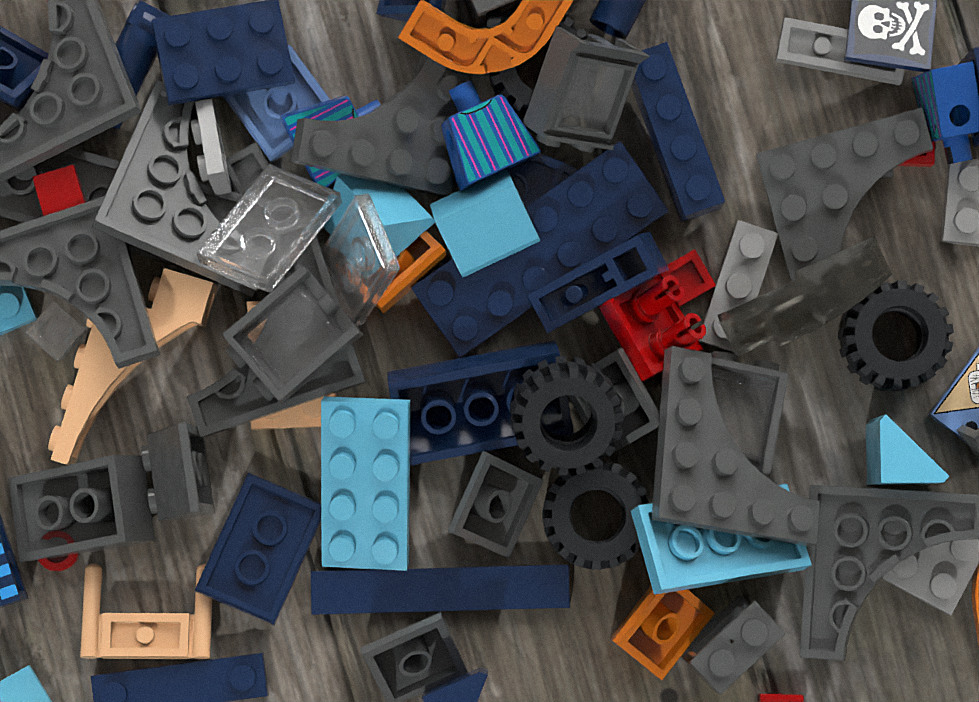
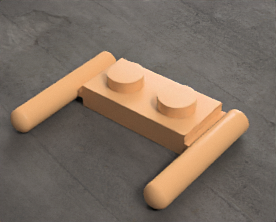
M95 563L85 567L81 658H210L211 598L195 592V614H100L102 567ZM201 564L196 569V586L206 564Z

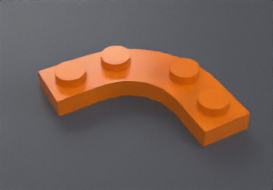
M420 0L398 38L437 63L456 71L471 74L502 71L518 66L535 55L551 38L555 27L559 26L574 0H522L517 10L507 21L492 28H473L451 18L428 2Z

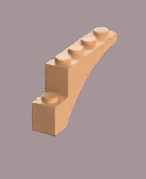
M166 268L163 269L161 277H154L148 295V301H152L153 305L151 309L147 308L158 348L197 325L206 327L218 289L213 282ZM88 318L86 326L91 328L87 344H80L74 360V368L78 369L74 385L68 384L61 402V409L66 410L61 426L56 425L54 427L48 444V450L53 451L51 460L66 465L77 462L85 438L99 412L116 388L143 362L141 361L119 369L114 362L104 337Z

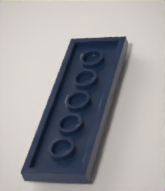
M621 141L614 145L613 150H606L525 207L540 238V242L465 277L461 276L454 260L451 259L411 287L459 358L532 308L533 305L528 294L624 243L669 211Z

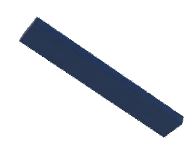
M568 564L407 569V571L382 569L311 571V615L570 608Z

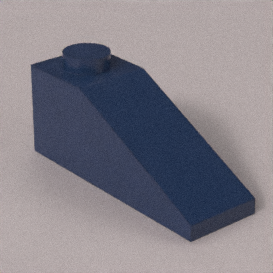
M647 232L629 239L528 294V297L546 332L549 333L598 308L609 299L669 271V268L651 233Z

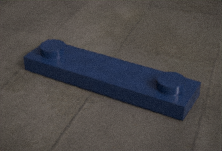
M264 652L91 676L94 702H228L269 695Z

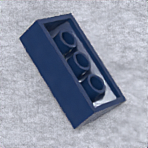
M556 341L387 372L390 398L410 400V465L518 445L510 419V401L515 398L513 390L517 383L522 385L524 382L523 374L530 369L534 373L539 369L537 363L545 359L548 365L556 363L555 357L560 356ZM567 395L552 400L542 412L541 424L551 433L558 435L574 433Z

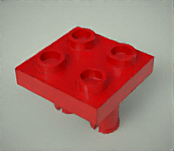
M660 275L609 299L599 306L610 329L624 349L642 382L663 371L665 349L671 346L696 351L703 349L698 340L706 335V327L703 324L694 330L691 329L693 325L701 321V318L695 313L683 315L676 302L684 298V289L679 287L673 292L669 291V289L680 283L672 275H667L664 278Z

